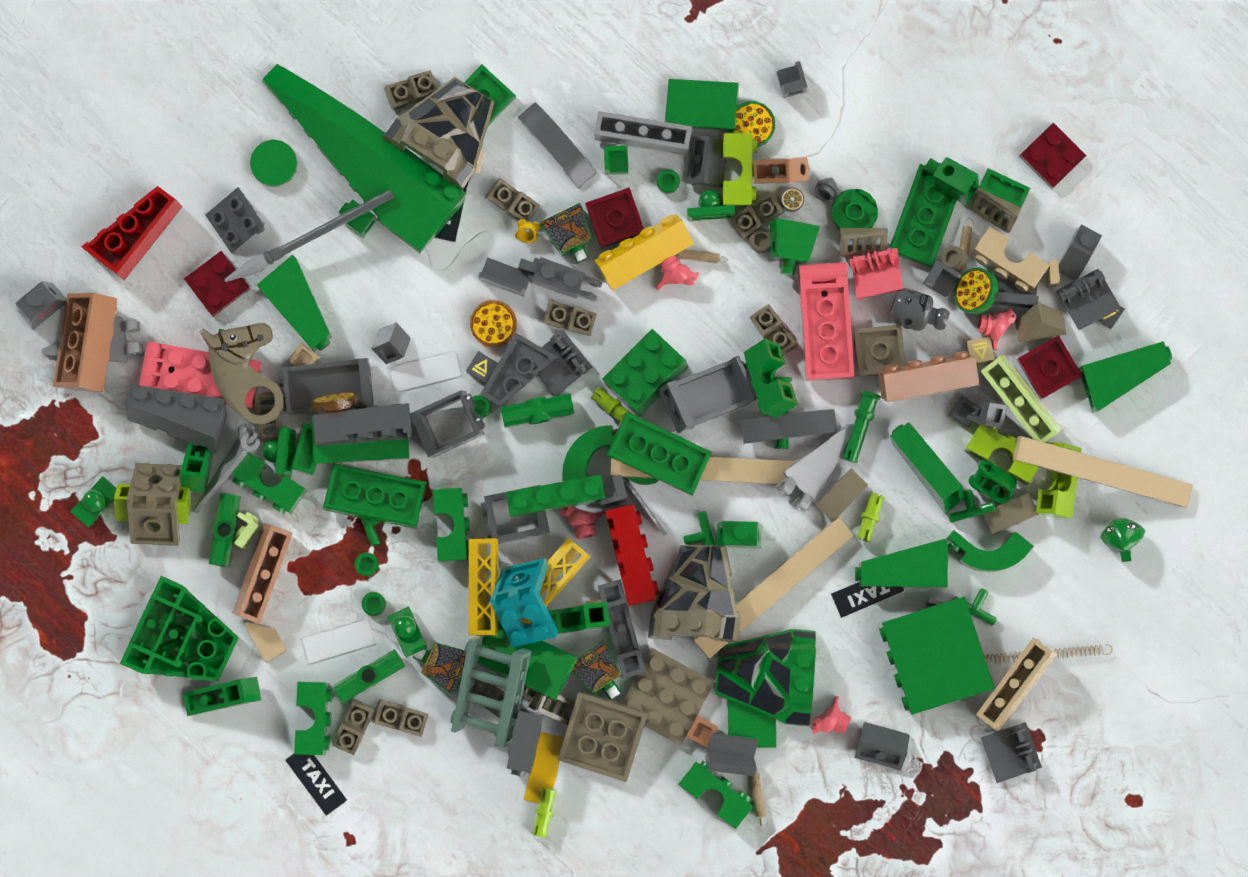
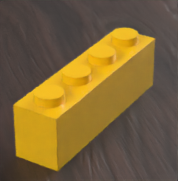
M677 214L664 217L660 221L661 223L654 227L643 229L640 235L633 239L629 238L622 241L619 247L612 251L607 250L601 253L599 258L594 260L606 284L612 291L694 244L683 220Z

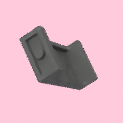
M739 355L727 362L681 380L666 383L658 389L678 433L749 405L757 400L756 392L747 374V367L741 361Z
M369 358L282 367V372L278 373L279 385L284 387L285 393L283 411L287 410V415L374 405ZM355 393L353 397L342 400L314 402L315 399L327 395Z

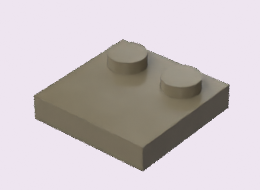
M890 325L853 330L858 377L878 375V371L884 370V366L898 364L899 367L906 365L901 326Z

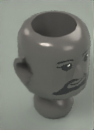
M904 288V290L897 291L889 318L894 324L905 329L921 331L925 329L927 324H931L937 330H944L950 312L946 308H934V301L930 295Z

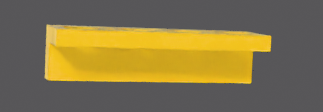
M496 538L469 539L468 635H498V617L491 603L487 605V592L492 597L498 580V539ZM487 544H491V554L487 557ZM487 568L491 571V578L488 581ZM487 616L491 620V630H487Z
M567 538L547 561L549 566L540 590V596L546 590L548 592V595L543 599L546 607L591 557L570 538ZM578 554L582 555L576 563H571ZM563 572V578L560 581L554 582ZM520 618L524 623H532L529 619L523 620Z

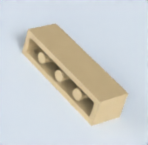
M1033 637L976 715L993 729L1001 730L1058 653L1041 640Z

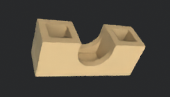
M989 227L972 253V256L975 257L974 260L982 266H989L995 270L994 273L998 277L1009 279L1015 283L1014 286L1018 290L1031 294L1050 265L1031 252L1022 262L1014 263L1009 261L1004 254V248L1010 239L994 228Z

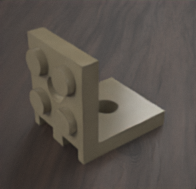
M135 464L126 500L131 544L179 546L177 501L181 488L180 471L182 465ZM154 521L157 522L159 525L152 526L148 522Z

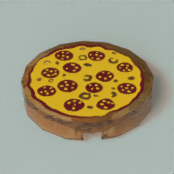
M489 300L481 303L474 309L470 317V328L473 337L479 343L486 347L497 348L506 345L513 338L517 330V319L509 305L501 301Z
M345 392L317 397L311 400V408L315 412H319L321 407L327 412L350 408L352 403L354 405L359 403L358 393Z

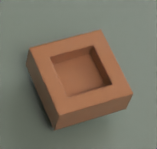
M697 715L686 737L707 748L710 735L716 733L719 727Z

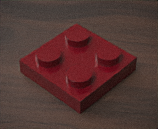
M1054 122L1019 155L1051 189L1087 156Z
M630 187L585 203L600 248L638 236L644 229Z
M222 250L184 278L212 317L251 289L242 277L228 282L225 281L236 269Z
M1060 336L1050 339L1016 359L1040 400L1083 376Z

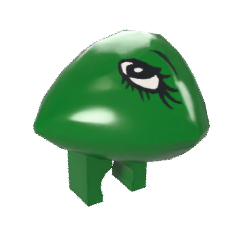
M1118 518L1108 524L1101 533L1100 538L1105 545L1120 551L1122 562L1132 561L1131 549L1143 539L1146 530L1133 520Z

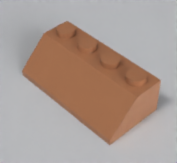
M67 293L53 387L87 392H103L106 383L107 363L110 359V343L114 333V317L117 313V298L97 293Z

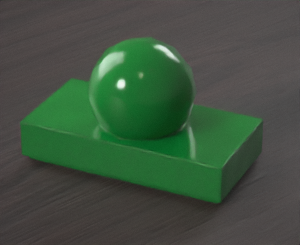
M707 190L699 196V207L687 208V220L700 221L732 218L735 216V205L721 206L722 200L720 195L713 190Z
M280 427L278 440H270L263 447L265 459L276 463L275 474L282 477H291L292 469L289 468L294 454L296 431L289 427Z
M102 476L70 512L90 528L114 501L117 488Z
M409 606L387 616L405 658L428 648Z

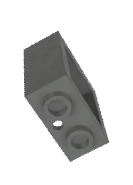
M460 390L410 413L428 457H437L485 435L483 431L485 424L481 416L476 415L473 408L476 406L474 398L470 393L467 394V391ZM461 400L474 431L439 447L427 415Z
M506 492L484 496L485 502L481 503L483 517L488 516L489 526H485L488 539L496 538L498 539V544L550 533L545 511L536 513L539 528L498 536L492 502L507 499Z
M518 711L507 769H512L511 774L526 777L527 773H532L544 716Z

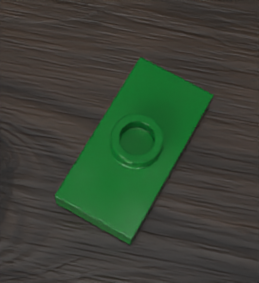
M989 168L986 170L979 185V188L1022 208L1031 189Z
M302 423L289 469L312 476L317 465L314 464L312 425Z

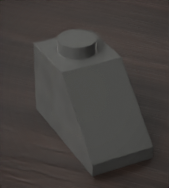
M1081 224L1059 262V273L1077 280L1094 253L1102 235Z

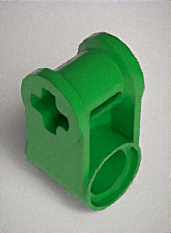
M981 460L976 473L968 479L972 488L1000 504L1008 503L1017 487L1015 477L987 460Z

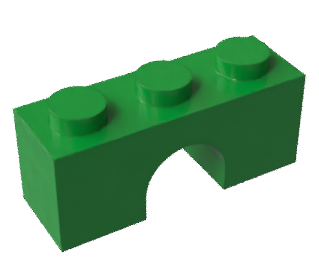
M764 338L743 352L746 359L745 364L752 379V387L757 395L758 407L763 414L778 418L798 405L792 384L779 379L774 380L776 371L785 365L778 343Z
M247 452L243 460L231 473L234 476L232 481L243 489L246 485L254 489L252 495L263 502L266 498L274 502L272 508L283 515L286 511L292 514L307 490L287 476H284L276 486H265L262 481V473L268 464Z
M462 488L433 490L434 514L448 515L454 520L453 532L446 537L436 538L438 562L468 561L469 541H466V531H470L469 517H465L464 508L468 507V495L463 493Z
M297 682L296 706L309 707L315 714V722L307 730H295L294 754L326 755V750L330 751L331 739L330 736L326 735L327 726H331L332 714L328 712V702H332L333 689L329 688V683Z
M703 760L700 764L695 761L678 783L696 799L708 789L719 791L722 795L723 803L716 814L735 829H737L753 808V805L750 804L752 798L741 790L737 794L731 789L733 784L722 775L719 779L714 776L712 771H708L707 765Z

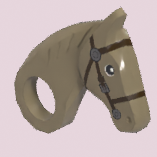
M257 323L227 329L214 335L204 328L199 332L203 340L209 347L210 368L214 381L230 408L252 424L265 425L277 419L283 410L284 396L279 386L249 366V362L255 352L272 341L273 333L271 327L266 323ZM258 386L270 389L275 398L273 409L268 414L262 416L249 412L245 404L248 392Z

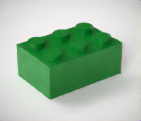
M651 329L602 380L610 391L640 417L661 396L658 389L666 383L676 381L689 366L686 359L655 330Z

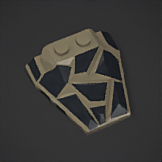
M454 77L396 118L383 136V139L401 151L408 147L442 169L443 178L463 190L476 171L494 101Z
M680 545L650 615L649 639L672 640V636L709 637L714 641L738 642L741 617L740 612L736 609L734 599L736 592L731 584L730 577L732 572L725 546Z

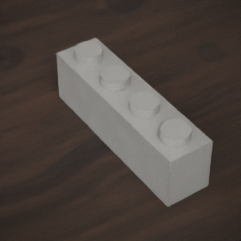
M598 111L594 136L595 140L688 155L692 126Z

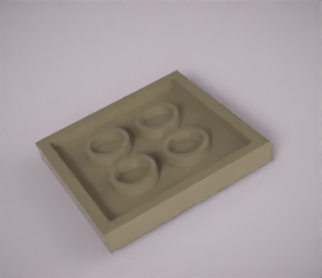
M651 648L644 661L646 673L636 676L622 704L648 712L644 726L682 745L715 681Z
M579 690L558 760L627 782L648 712Z

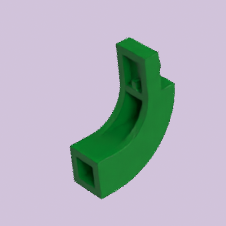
M613 425L593 428L575 440L564 459L562 481L588 477V466L591 457L599 449L611 445L615 436L613 435Z
M955 530L946 538L949 541V548L957 554L960 552L964 554L958 562L980 572H997L1012 567L1024 559L1034 547L1016 531L1008 537L1002 546L991 551L976 548Z
M607 601L548 610L558 630L557 634L610 626Z

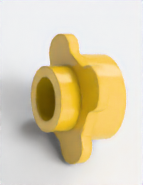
M520 219L517 222L518 231L515 232V237L523 243L536 242L538 240L537 231L540 230V224Z

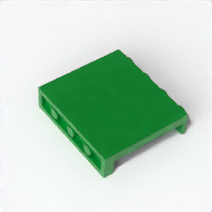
M965 596L882 622L883 627L879 628L883 642L888 641L890 650L886 651L890 665L895 664L898 673L894 674L897 687H903L905 696L901 697L905 711L910 710L911 715L995 689Z

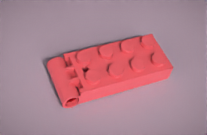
M847 263L798 265L805 380L807 382L853 379L854 362ZM825 292L827 296L823 297L821 293Z
M147 342L139 386L224 399L213 378L209 352ZM251 360L249 366L258 373H261V361ZM171 368H175L173 373H170ZM258 387L251 389L246 395L245 404L247 409L254 410L255 393H257Z

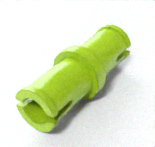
M601 387L595 390L597 394L593 393L590 397L606 410L605 413L607 415H612L620 422L625 412L631 413L621 405V401L618 398L614 399Z
M870 493L866 510L861 514L863 519L856 536L857 539L871 542L875 525L880 521L879 513L885 499L883 495L878 496L879 494Z
M542 787L538 808H535L537 815L532 835L547 838L550 817L554 815L552 808L557 790Z

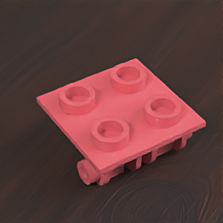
M888 248V250L881 252L874 251L872 254L868 252L867 255L858 257L855 255L849 259L850 266L853 269L857 300L904 290L897 248Z

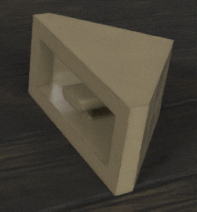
M1040 303L1035 304L1015 321L1019 342L1066 334L1062 312Z

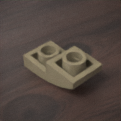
M431 70L409 76L407 80L384 87L392 110L423 100L438 89Z
M501 178L496 180L485 197L516 219H525L526 222L531 220L540 204L523 192H519Z
M770 192L753 205H749L731 218V221L741 236L746 238L755 230L768 224L770 220L783 214L785 210L774 193Z
M548 300L542 323L591 336L597 313Z
M770 304L750 316L752 323L763 339L778 343L783 355L797 346V342L785 328L782 320Z
M850 468L834 483V486L816 505L834 521L863 492L868 484Z
M1030 493L1010 500L1008 503L998 505L995 511L983 515L992 535H995L1039 514L1036 513V506Z
M353 699L332 746L355 755L376 708Z
M379 700L373 723L422 737L428 713Z

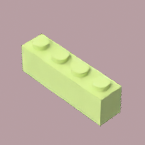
M1004 354L981 370L985 378L1034 440L1045 443L1059 433L1062 428Z

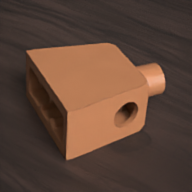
M807 157L753 160L754 184L793 183L808 181L810 166ZM772 167L779 168L778 175L772 174Z

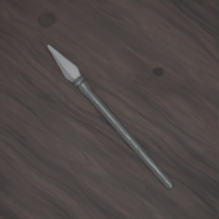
M388 190L302 236L270 250V252L266 251L262 255L251 257L230 274L225 281L228 282L262 272L269 264L272 265L274 261L281 259L293 250L394 198L391 190Z

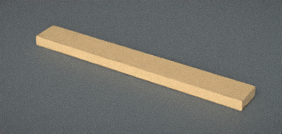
M1018 436L1013 456L1015 461L1188 508L1193 484L1023 436Z
M710 457L700 481L778 485L786 478L784 470L796 461ZM611 458L610 476L622 475V477L652 478Z
M839 517L736 603V609L740 612L741 617L739 633L854 536ZM696 637L693 640L708 659L728 643L714 641L709 637Z

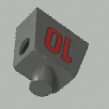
M40 282L15 304L19 314L34 330L65 305L66 298L53 283Z

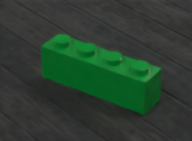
M601 475L506 492L511 518L595 503L605 499Z

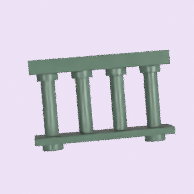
M478 635L469 639L465 645L464 654L466 658L456 709L451 715V723H453L451 731L456 733L464 729L465 725L493 733L496 737L495 745L504 748L511 744L513 740L531 651L522 648L513 652L512 655L484 648L481 647L483 636ZM479 656L507 664L510 668L509 676L503 678L477 670ZM474 680L502 687L505 691L504 700L501 702L472 693ZM470 702L498 710L499 714H501L499 723L494 724L468 716Z

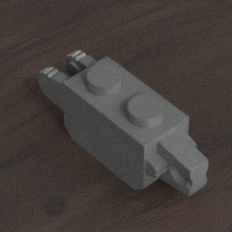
M542 257L540 259L534 258L533 262L521 258L518 266L519 270L529 273L527 278L531 279L534 284L573 298L579 296L596 301L598 296L594 293L581 290L582 283L596 288H601L602 285L601 281L586 276L582 271Z

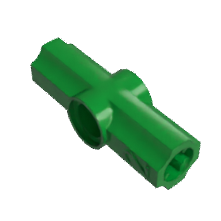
M571 393L550 398L537 397L526 400L525 403L501 407L505 428L528 423L530 425L548 422L552 418L575 414Z
M220 493L216 522L213 526L209 565L230 568L234 539L237 533V515L239 513L241 496ZM224 524L230 525L231 528L230 534L226 537H222L219 533L220 527Z
M393 649L332 686L341 702L345 703L370 687L376 686L379 682L406 666L396 649ZM368 669L375 672V679L371 683H366L363 680V673Z

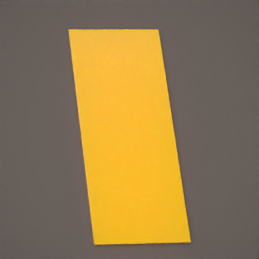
M540 732L533 770L529 775L524 800L539 803L542 787L554 788L560 763L558 757L564 737Z

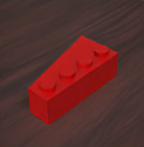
M156 186L136 202L132 209L125 214L122 213L113 224L106 229L103 228L90 242L87 241L81 247L125 280L183 206L162 188Z
M634 504L605 511L628 607L655 601V595L660 593L657 580L652 581L650 571H654L651 557L646 558L644 548H648L645 534H641L639 525L642 524L640 511H635Z

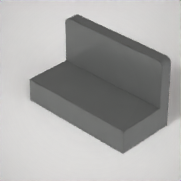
M712 136L692 137L686 183L691 185L707 184L722 188L726 158H723V140Z
M488 257L482 272L478 276L479 281L524 297L530 279L527 278L529 273Z
M995 276L998 283V292L995 293L994 298L996 299L993 305L1032 308L1038 303L1039 296H1036L1037 286L1030 294L1029 292L1018 290L1014 286L1015 283L1009 279Z
M622 475L612 477L616 496L600 500V509L628 502Z
M864 722L854 758L901 771L907 755L910 735Z
M712 733L705 755L708 771L755 776L757 767L754 756L758 745L757 739Z

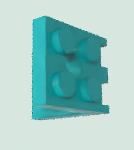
M545 558L501 569L490 603L512 647L557 636L558 630L540 596V590L549 566ZM525 617L531 620L532 623H524L520 618Z

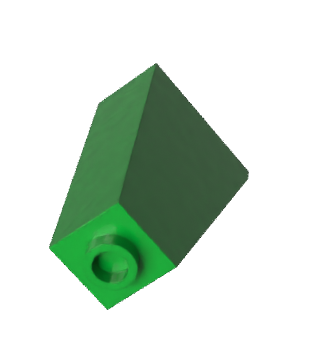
M292 254L260 281L257 286L313 352L316 350L322 351L331 343L329 339L332 338V335L296 257Z
M1164 341L1079 367L1078 369L1083 375L1081 379L1092 413L1100 411L1171 364L1170 360H1172L1169 346H1165Z
M910 422L897 426L892 431V435H890L893 446L943 512L947 514L965 500L962 485Z
M941 539L861 561L859 567H855V581H859V587L947 588L948 539Z

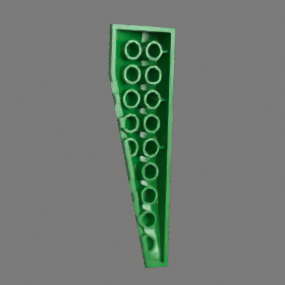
M276 64L262 79V82L276 99L289 110L291 117L297 120L304 128L303 131L306 135L316 142L317 148L337 172L346 178L352 190L361 196L364 203L391 190L394 198L372 209V211L376 214L377 220L382 226L419 254L462 207L466 192L444 179L441 173L409 149L405 148L404 151H401L383 139L384 131L337 99L279 64Z

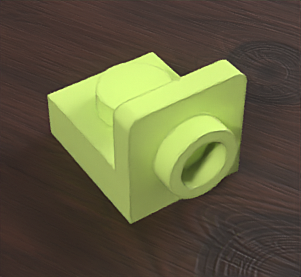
M239 512L237 516L247 522L248 525L246 527L242 526L235 535L237 539L235 544L246 550L262 527L257 524L259 519L250 512H247L245 515Z

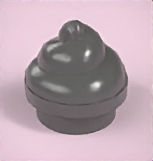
M833 178L819 180L815 186L816 197L824 202H830L832 199H835L839 191Z

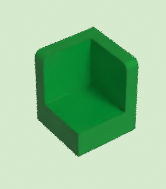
M627 145L604 146L605 175L628 174Z

